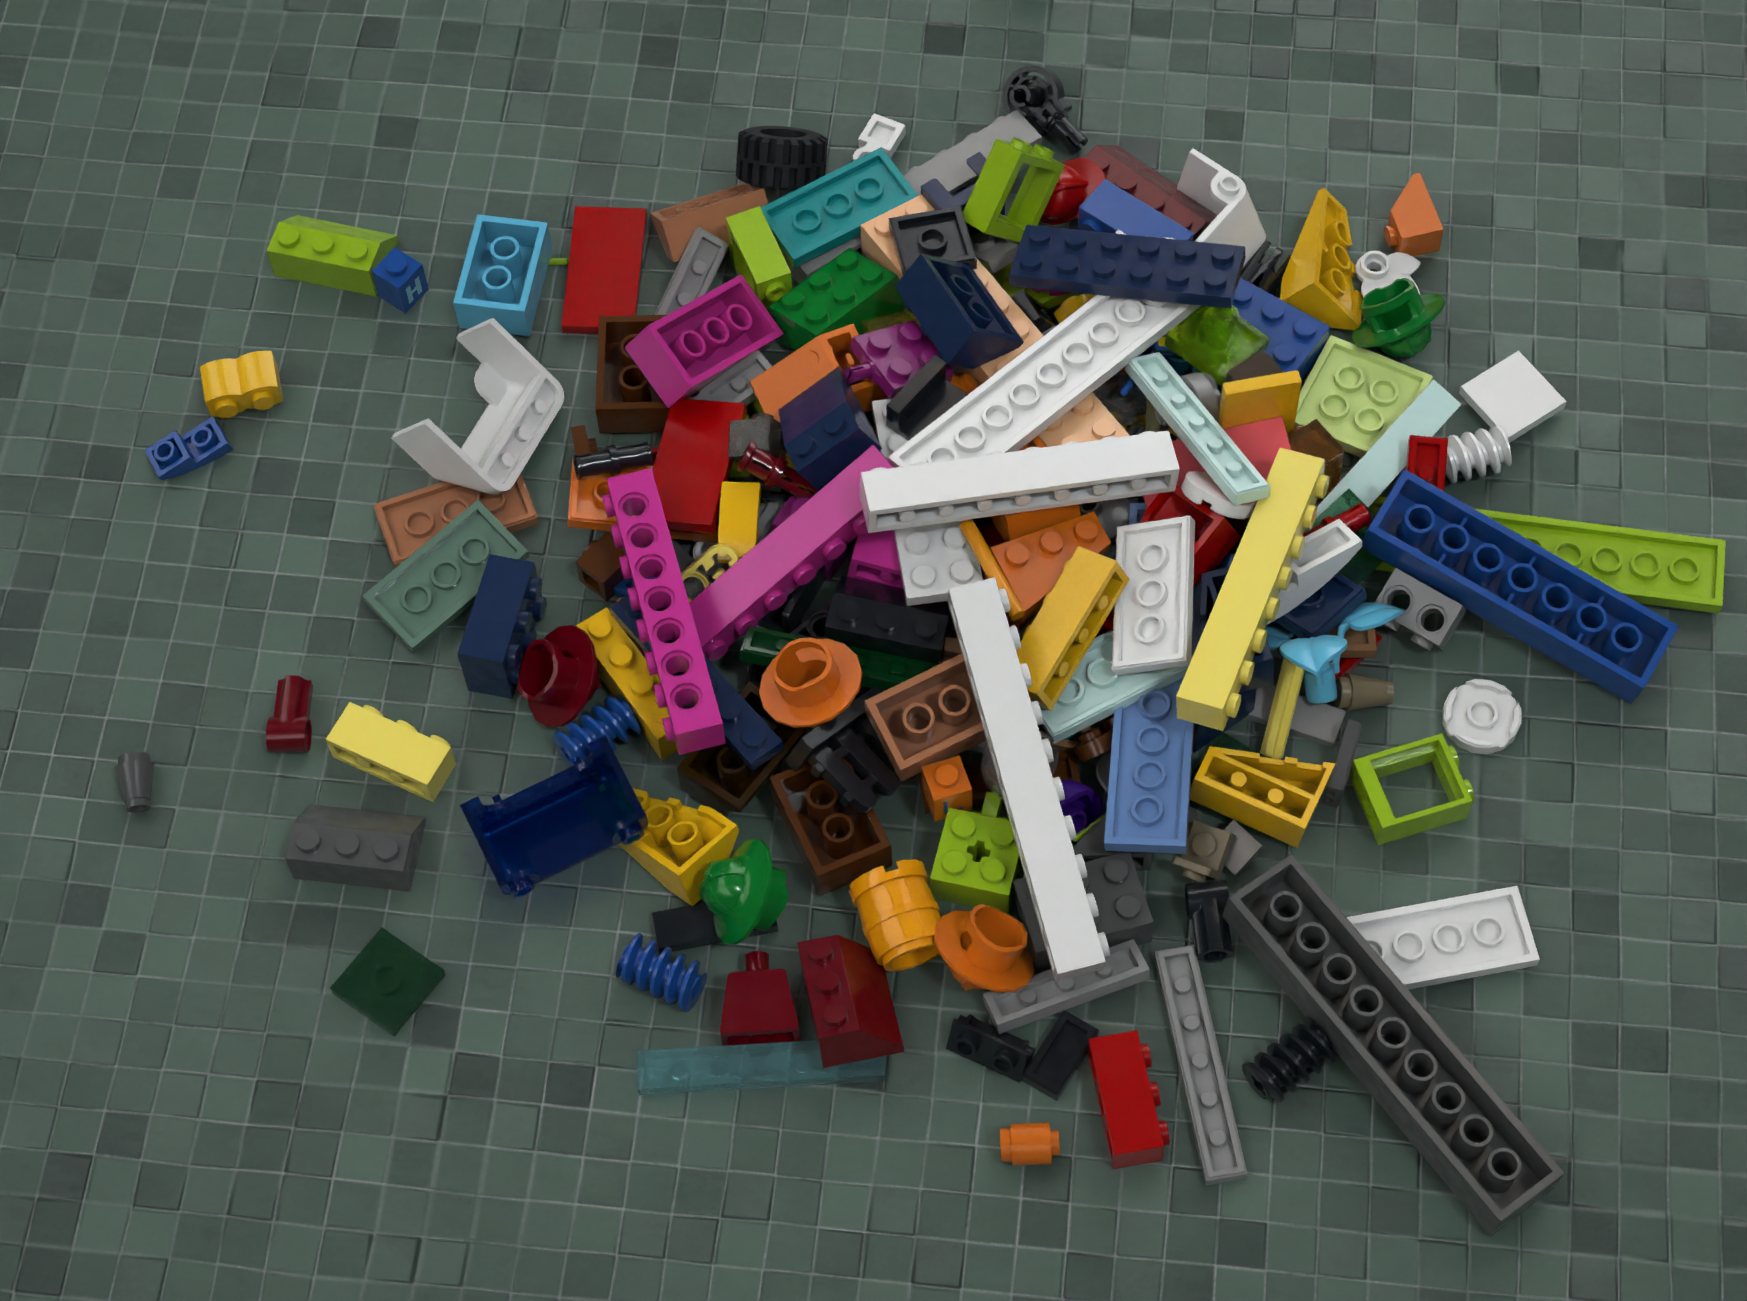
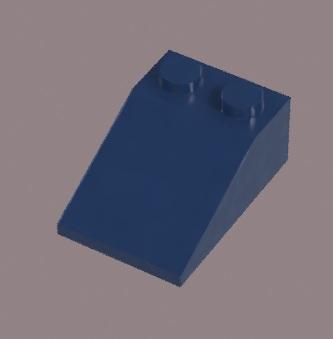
M839 366L778 410L784 446L797 473L818 491L872 445L878 450L882 449L843 370Z

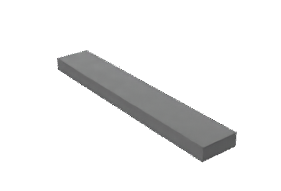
M1195 946L1154 951V960L1205 1186L1247 1179L1248 1173Z

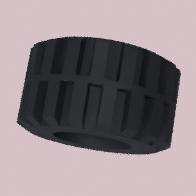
M757 126L742 130L738 133L736 178L746 184L761 188L797 190L825 176L828 139L817 132L794 127Z

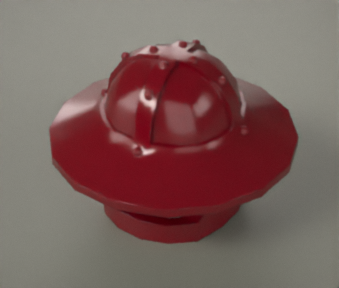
M575 625L559 626L547 634L544 639L535 640L530 643L525 650L519 669L517 689L522 697L528 699V706L534 718L546 727H563L574 720L587 702L593 698L596 690L602 687L601 682H599V670L597 668L594 644L587 632Z

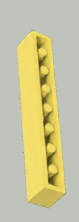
M1279 448L1266 479V482L1270 485L1269 497L1260 499L1256 503L1177 692L1176 708L1178 719L1224 731L1228 718L1236 717L1241 703V694H1239L1242 684L1249 685L1254 671V662H1252L1255 652L1261 654L1266 643L1267 630H1265L1267 622H1274L1280 606L1278 595L1280 590L1286 591L1289 587L1293 568L1290 567L1293 558L1299 560L1305 544L1303 533L1306 528L1312 529L1317 515L1316 501L1318 498L1324 499L1327 493L1330 477L1324 475L1325 459Z

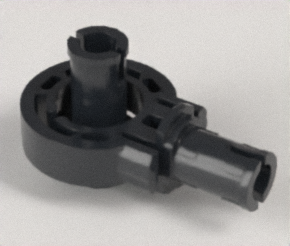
M1025 66L1010 75L1004 85L1002 96L1007 114L1017 109L1042 137L1052 132L1071 155L1079 152L1082 149L1079 144L1085 146L1088 139L1068 119L1067 112L1072 109V106L1064 99V88L1059 77L1050 69L1040 66ZM1037 72L1046 77L1047 80L1038 76H1029L1028 74Z

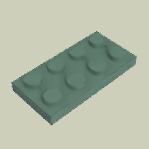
M477 500L363 594L362 597L364 602L415 653L474 604L490 554L525 561L529 557V553L498 519Z

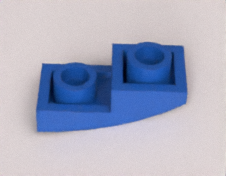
M212 416L183 436L176 430L171 432L144 451L158 477L161 480H166L211 463L233 450V447L219 422Z

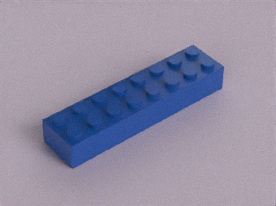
M1406 469L1401 473L1362 539L1361 549L1458 602L1465 609L1630 704L1645 688L1679 627Z

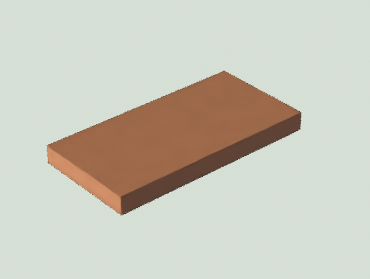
M520 473L511 489L496 495L443 481L373 504L394 567L396 568L477 500L510 533L538 525V516L522 474Z

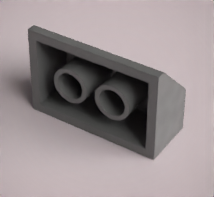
M309 804L293 824L285 859L294 879L411 891L426 819L422 816Z

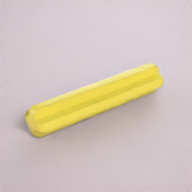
M1283 658L1260 750L1261 755L1267 758L1282 759L1284 756L1305 671L1286 658Z

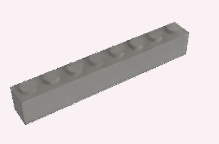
M1016 109L1006 116L998 117L991 125L979 132L969 134L963 141L948 150L944 149L938 152L934 158L924 164L909 169L903 176L918 196L921 195V185L932 179H937L954 196L978 180V176L967 165V159L978 152H981L987 159L996 138L1011 142L1012 138L1015 137L1034 147V144L1042 145V136ZM1023 163L1020 168V171L1030 165ZM861 235L796 268L792 266L783 253L791 271V276L800 284L848 248L862 255Z

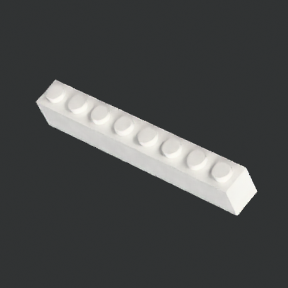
M1145 431L1138 435L1124 437L1108 436L1100 440L1080 443L1071 441L1063 445L1051 447H1029L1025 450L1006 453L991 452L984 456L954 457L947 461L932 463L916 462L909 466L888 469L879 467L861 472L859 495L868 533L1171 492L1176 489L1180 468L1169 431Z

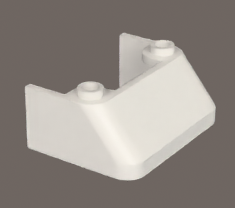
M1193 148L1188 154L1177 189L1217 215L1195 241L1245 246L1246 258L1242 268L1243 272L1265 242L1266 233L1244 182L1238 176ZM1119 229L1115 232L1117 234H1125ZM1201 306L1189 316L1195 321H1199L1210 307Z
M491 318L459 333L456 337L481 362L475 373L474 383L478 393L489 403L461 448L457 446L429 418L394 433L391 439L433 478L496 495L511 489L563 405L564 391L559 381L494 318Z

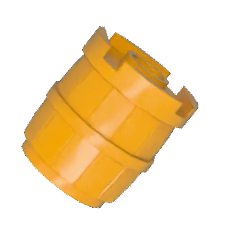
M916 859L897 861L898 869L888 872L885 871L884 866L874 868L859 876L849 885L851 890L848 891L854 907L858 908L865 939L868 941L877 963L884 966L885 971L896 972L923 965L940 955L935 945L934 933L935 926L941 918V912L927 884L929 879L924 864Z

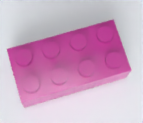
M740 274L648 325L624 348L667 408H670L707 386L756 350L763 353L784 333Z

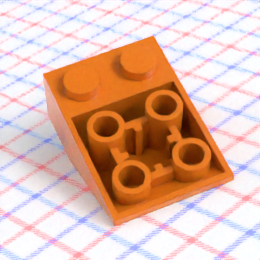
M854 324L818 335L750 381L753 392L777 443L783 441L778 411L781 407L838 366L845 374L846 368L861 365L860 360L850 349L853 337L859 335ZM871 379L849 383L864 413L872 410V401L882 400L881 387L871 381Z

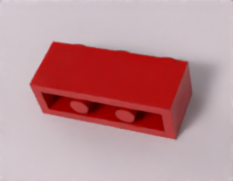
M1138 1030L1089 1038L1087 1055L1113 1169L1162 1161L1164 1146L1170 1145L1166 1121H1158L1155 1107L1161 1106L1158 1085L1156 1081L1149 1082L1147 1068L1152 1067L1148 1044L1140 1043Z

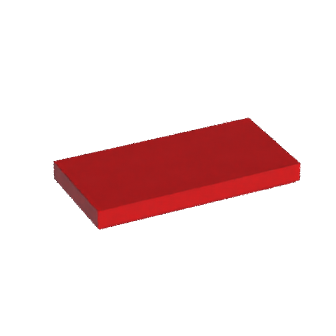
M575 206L561 324L562 333L598 334L599 316L637 315L647 222L646 208Z
M683 399L670 407L652 469L668 529L714 533L720 511L722 481L728 482L747 414L745 403Z

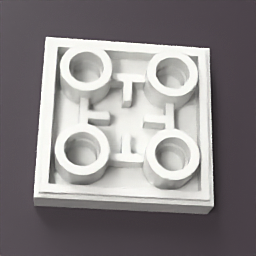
M1519 350L1462 385L1459 394L1490 427L1501 426L1507 435L1509 443L1563 410L1567 402Z

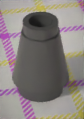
M129 752L120 755L115 771L126 804V810L132 813L149 810L154 774V763L150 761V755L145 752Z

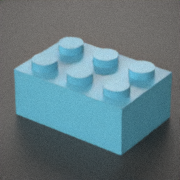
M477 214L453 301L459 328L469 329L494 318L509 334L531 335L553 249L547 222Z

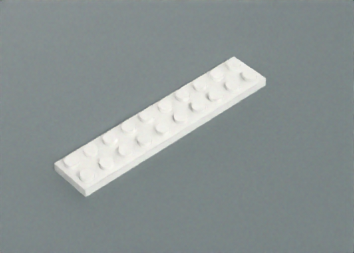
M1096 295L888 456V462L895 468L909 466L916 462L932 463L947 461L954 457L969 458L984 456L991 452L1006 453L1019 451L1124 368L1131 359L1138 357L1201 306Z

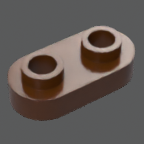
M1114 715L1102 721L1104 728L1101 730L1099 727H1095L1077 736L1080 743L1073 748L1080 762L1092 759L1111 749Z

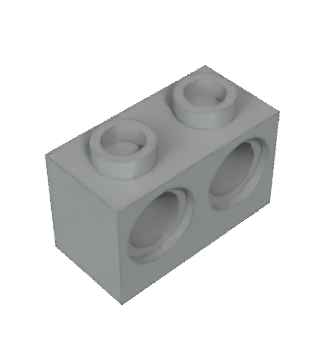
M1395 568L1375 602L1391 605V601L1395 596L1406 594L1410 596V605L1404 611V615H1400L1383 625L1394 632H1397L1400 627L1413 634L1410 640L1428 651H1431L1433 646L1443 651L1465 615L1466 609L1458 602ZM1432 613H1440L1444 616L1443 626L1434 632L1427 631L1424 628L1426 617Z

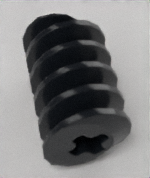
M1307 1017L1305 1025L1298 1023L1292 1028V1034L1285 1033L1280 1037L1279 1044L1271 1043L1267 1047V1054L1259 1052L1254 1056V1063H1244L1242 1071L1250 1086L1263 1099L1271 1096L1281 1103L1284 1100L1280 1089L1282 1086L1294 1093L1297 1091L1294 1077L1299 1078L1306 1084L1310 1081L1306 1068L1310 1067L1314 1072L1320 1074L1323 1071L1319 1061L1321 1057L1331 1065L1336 1059L1332 1052V1045L1325 1032L1313 1019Z

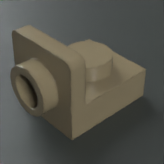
M1194 820L1187 839L1186 854H1182L1181 858L1175 856L1173 864L1184 867L1181 875L1199 882H1205L1206 876L1219 880L1235 834Z

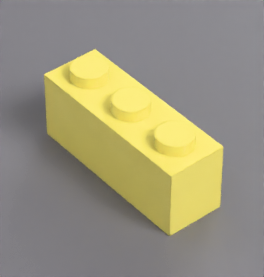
M349 702L326 738L333 758L431 802H434L456 766L451 746L446 740L436 735H431L430 737L417 732L411 724L403 720L394 722L387 719L380 711L369 705L360 707Z

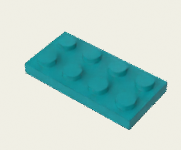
M882 147L761 207V210L779 248L792 266L796 268L861 235V224L917 197L918 194Z

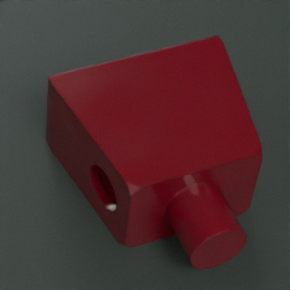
M752 951L745 954V971L731 972L727 976L720 1025L723 1049L801 1044L798 1019L786 970L770 969L769 954L766 952Z

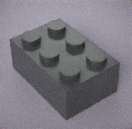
M1123 852L1085 862L1087 878H1083L1082 881L1086 894L1093 893L1096 900L1099 916L1093 919L1097 933H1105L1109 947L1134 939L1137 945L1151 942L1154 922L1131 853ZM1026 877L1013 880V904L1018 920L1023 923L1028 932L1026 945L1033 958L1034 970L1037 972L1051 968Z

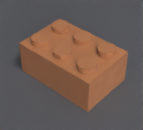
M962 654L865 700L866 715L901 782L922 772V766L951 758L986 741Z

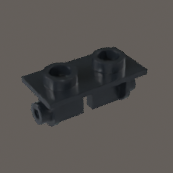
M971 1014L968 1017L960 1015L958 1019L954 1018L946 1049L1019 1083L1021 1082L1026 1063H1030L1035 1052V1048L1029 1046L1030 1041L1022 1040L1007 1032L1002 1033L997 1038L993 1036L996 1027L974 1018Z

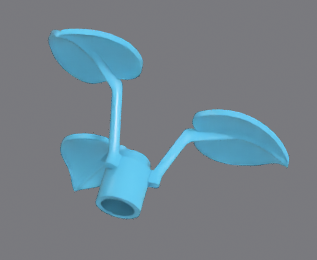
M1362 602L1340 622L1337 636L1321 635L1315 638H1296L1291 640L1290 638L1295 636L1294 633L1276 622H1271L1265 627V630H1267L1266 639L1271 651L1280 647V653L1284 658L1305 670L1303 678L1307 701L1315 704L1327 703L1338 697L1335 674L1340 672V656L1348 647L1347 640L1344 639L1345 633L1349 629L1356 631L1373 629L1405 613L1404 609L1378 602Z

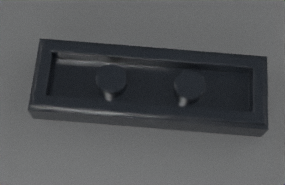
M705 902L695 904L693 907L689 905L652 912L659 954L667 946L672 948V952L722 943L716 934L714 913L708 909ZM777 920L766 931L753 929L748 937L778 932Z

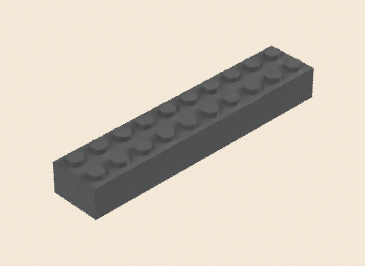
M1292 853L1228 897L1222 917L1303 1014L1313 1019L1322 1028L1334 1051L1490 1237L1555 1188L1565 1174L1563 1170Z

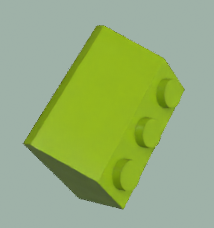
M296 215L278 222L266 251L274 276L376 297L377 290L371 271L396 247L399 238L398 235Z

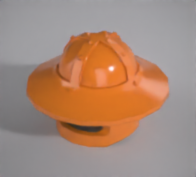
M799 638L788 642L771 661L762 675L759 695L764 710L776 722L793 728L814 727L833 720L851 705L860 691L863 672L857 655L844 643L828 638Z
M979 904L974 906L971 911L955 910L943 915L935 926V945L943 960L947 963L946 966L952 973L953 978L961 983V987L965 991L988 989L994 992L1014 993L1025 988L1034 974L1033 958L1026 947L1028 932L1025 926L1013 916L999 909Z

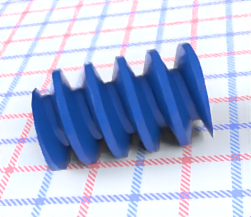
M617 695V700L610 696L605 698L604 708L599 705L592 707V717L587 714L580 715L578 717L579 726L572 722L568 723L565 726L567 735L561 731H556L553 734L556 748L573 771H577L575 765L578 763L589 770L591 765L588 756L590 755L602 761L604 757L601 747L603 746L614 753L617 750L614 742L616 737L627 744L629 737L626 730L629 728L637 735L642 734L635 713L620 695Z
M638 933L624 949L617 964L616 977L621 976L622 981L627 985H632L636 982L638 990L643 992L650 989L652 997L661 998L664 996L667 1004L675 1005L679 1003V1008L682 1011L689 1012L698 1001L707 981V973L699 974L700 961L695 960L689 968H685V954L681 953L673 962L670 960L672 948L667 946L658 955L656 954L658 942L652 940L646 948H643L644 936Z

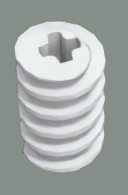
M1492 426L1489 432L1486 429H1478L1475 435L1471 432H1464L1460 439L1456 435L1447 437L1448 447L1445 475L1447 474L1452 484L1457 482L1459 471L1462 472L1465 480L1468 481L1472 478L1473 468L1476 469L1478 475L1482 478L1486 476L1487 465H1490L1494 474H1499L1501 472V462H1504L1507 467H1510L1512 464L1509 441L1501 426Z

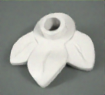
M1380 251L1365 253L1357 261L1355 269L1358 279L1363 282L1361 295L1364 298L1373 289L1386 287L1396 279L1402 278L1413 281L1420 295L1418 286L1410 275L1419 268L1421 262L1413 256L1402 252H1395L1390 255Z

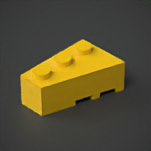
M1210 746L1193 780L1190 789V800L1298 848L1336 763L1310 764L1298 762V758L1285 757L1284 760L1260 757V753Z

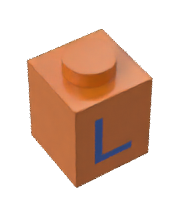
M960 755L921 767L922 789L934 822L946 819L948 808L972 811V787Z

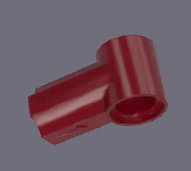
M286 675L284 679L278 680L274 715L268 718L266 725V746L269 752L308 753L310 751L312 725L309 716L313 693L311 680H306L296 675Z

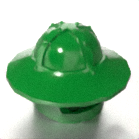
M1407 278L1396 279L1392 284L1383 288H1375L1365 295L1360 305L1365 320L1358 329L1354 330L1351 339L1359 347L1378 346L1390 357H1415L1418 352L1425 349L1427 344L1432 341L1430 322L1443 311L1446 302L1440 294L1427 293L1419 295L1413 281Z
M748 839L736 849L731 858H725L713 863L710 862V866L704 872L699 896L706 903L708 909L714 913L716 934L724 944H739L750 935L753 929L766 931L786 907L789 895L786 889L787 874L782 869L772 867L769 847L760 839Z

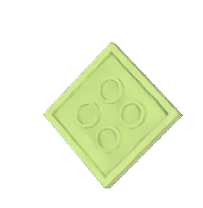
M1330 335L1300 391L1294 431L1362 458L1429 385L1433 376Z

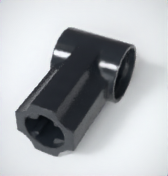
M1226 880L1185 884L1186 912L1188 919L1192 920L1197 958L1207 963L1222 962L1224 959L1232 957L1233 954L1229 924L1222 917L1229 897Z

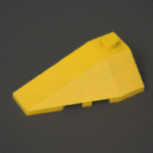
M1324 187L1317 192L1282 277L1280 299L1325 323L1330 328L1356 330L1361 324L1362 312L1360 305L1362 297L1361 292L1358 290L1354 291L1352 277L1356 276V264L1351 262L1347 252V247L1352 245L1347 210Z
M611 782L604 785L580 806L581 811L654 878L692 907L702 899L699 896L701 893L700 885L704 879V872L710 866V862L713 863L730 858L739 833L737 824L711 807L700 805L697 809L682 805L681 800L671 797L664 801L649 797L647 791Z

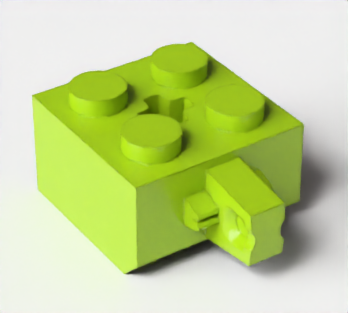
M986 792L981 812H968L948 808L930 876V890L935 900L972 908L979 904H985L1009 914L1013 900V880L1018 879L1022 863L1010 821L1005 817H1000L1002 794Z

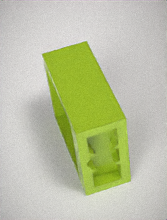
M1015 137L1012 138L1011 142L996 138L964 208L963 216L965 222L985 234L1020 242L1026 225H1038L1065 165L1053 159L1055 152L1042 145L1034 144L1033 147L1031 144ZM1022 164H1029L1028 171L1007 216L1000 214Z
M760 206L726 217L732 265L737 275L741 274L770 314L769 306L793 289L792 277Z
M1442 733L1353 760L1349 779L1378 845L1468 818L1472 802L1475 800L1474 791L1469 780H1463L1458 770L1459 758L1457 752L1452 745H1447ZM1432 762L1449 802L1395 818L1378 778Z

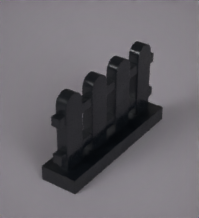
M875 686L854 700L836 718L820 724L803 736L785 760L795 772L809 763L813 767L810 772L816 778L822 776L841 795L838 801L845 808L850 805L861 814L869 813L877 803L876 795L871 788H874L883 796H892L900 786V780L894 773L895 769L866 715L865 700L884 691ZM869 742L887 763H884L865 743ZM833 746L836 750L833 752L830 747ZM845 758L864 780H861L842 760ZM916 774V775H914V776H912V777H910V778H908V779H914V778L917 777L918 774Z

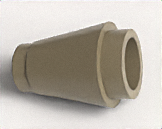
M1346 673L1344 677H1336L1338 697L1334 700L1337 708H1344L1346 712L1392 704L1394 686L1392 681H1384Z

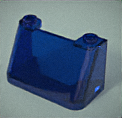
M606 735L588 743L591 752L584 761H581L580 757L577 756L572 759L574 766L504 800L498 794L492 797L494 804L483 805L477 796L460 805L468 825L504 895L512 894L514 898L522 897L534 890L535 884L620 843L624 845L631 844L644 836L643 830L648 826L647 816Z

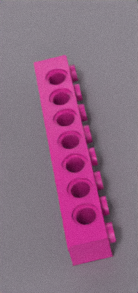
M652 468L607 478L609 494L602 495L607 517L615 516L617 525L611 526L616 549L621 547L624 549L625 556L619 557L624 580L631 578L634 586L627 589L632 611L640 610L642 619L636 620L641 643L649 642L651 649L650 652L644 653L649 675L657 674L660 684L653 685L659 709L666 707L669 716L662 718L667 742L675 740L679 755L726 744L723 722ZM660 608H666L663 611H655ZM668 640H676L673 643H664ZM678 672H684V673H685V674L680 675V676H673V674L678 673ZM694 705L690 709H682L683 706Z

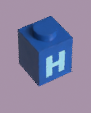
M396 247L371 271L378 296L404 313L429 290L423 265Z

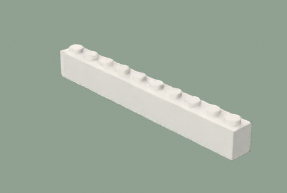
M995 577L948 589L947 602L1054 980L1057 982L1103 970L1106 962L1105 957L1110 956L1108 942L1104 932L1097 933L1093 919L1099 916L1096 900L1093 893L1086 894L1082 879L1087 878L1085 862L1082 854L1075 855L1071 840L1076 839V832L1070 815L1064 816L1060 801L1065 800V794L1059 776L1052 777L1049 763L1054 762V756L1049 739H1041L1038 725L1043 724V718L1038 701L1031 702L1027 687L1032 686L1027 663L1020 664L1016 650L1021 649L1019 633L1015 625L1009 627L1005 614L1010 612L1007 592L1005 588L998 589Z

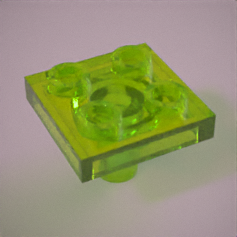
M1232 305L1231 309L1201 306L1167 334L1164 345L1202 373L1211 375L1216 383L1222 387L1226 383L1227 371L1262 349L1266 350L1271 338L1239 316V311L1234 305Z

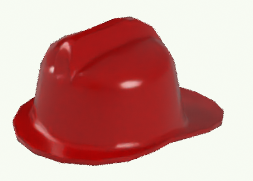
M1081 157L1062 163L1065 167L1040 219L1043 223L1054 226L1078 218L1079 206L1106 179L1102 168L1093 160Z

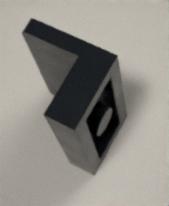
M934 355L886 405V426L908 441L968 395L946 380L947 363Z
M824 565L817 570L815 577L810 582L797 587L787 596L786 602L781 607L769 611L758 621L757 625L768 630L788 634L797 628L826 580Z

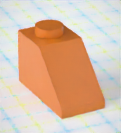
M1420 173L1412 175L1390 210L1388 226H1384V238L1387 246L1393 247L1394 252H1402L1414 257L1439 251L1444 230Z

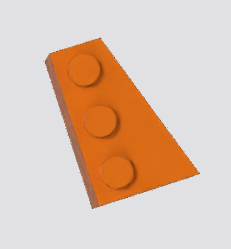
M1094 511L990 547V551L1025 611V615L1015 621H1012L1006 612L1012 626L1015 625L1017 627L1018 633L1026 627L1028 622L1036 617L1042 607L1045 596L1048 592L1052 591L1062 574L1065 563L1073 556L1078 546L1107 556L1111 541Z

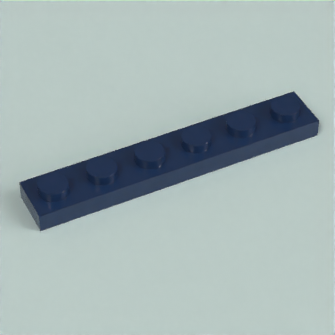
M627 595L610 607L611 615L644 652H650L649 642L641 643L636 625V620L642 619L640 610L632 611L629 595ZM668 640L664 643H673L676 640ZM704 656L723 722L725 742L753 772L784 749L783 741ZM678 672V673L673 674V676H680V675H683V674H685V673H684V672Z

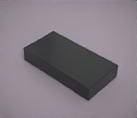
M1064 1010L1023 1072L1021 1081L1057 1101L1087 1055L1088 1039L1098 1037L1099 1030Z

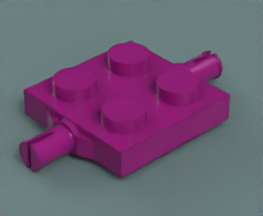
M914 320L854 336L850 349L860 360L861 365L846 368L845 377L847 380L849 379V383L871 379V381L881 387L889 399H893L934 355L939 357V350L923 334ZM949 365L946 366V380L951 382L955 371Z

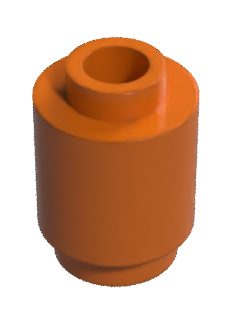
M1050 1122L1010 1124V1128H1000L1001 1162H1012V1166L1052 1164V1156H1060L1059 1130L1050 1131Z

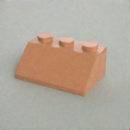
M742 183L651 212L650 216L667 257L671 261L677 262L680 261L696 228L700 227L728 243L726 217L758 206L761 208L768 204L764 188Z

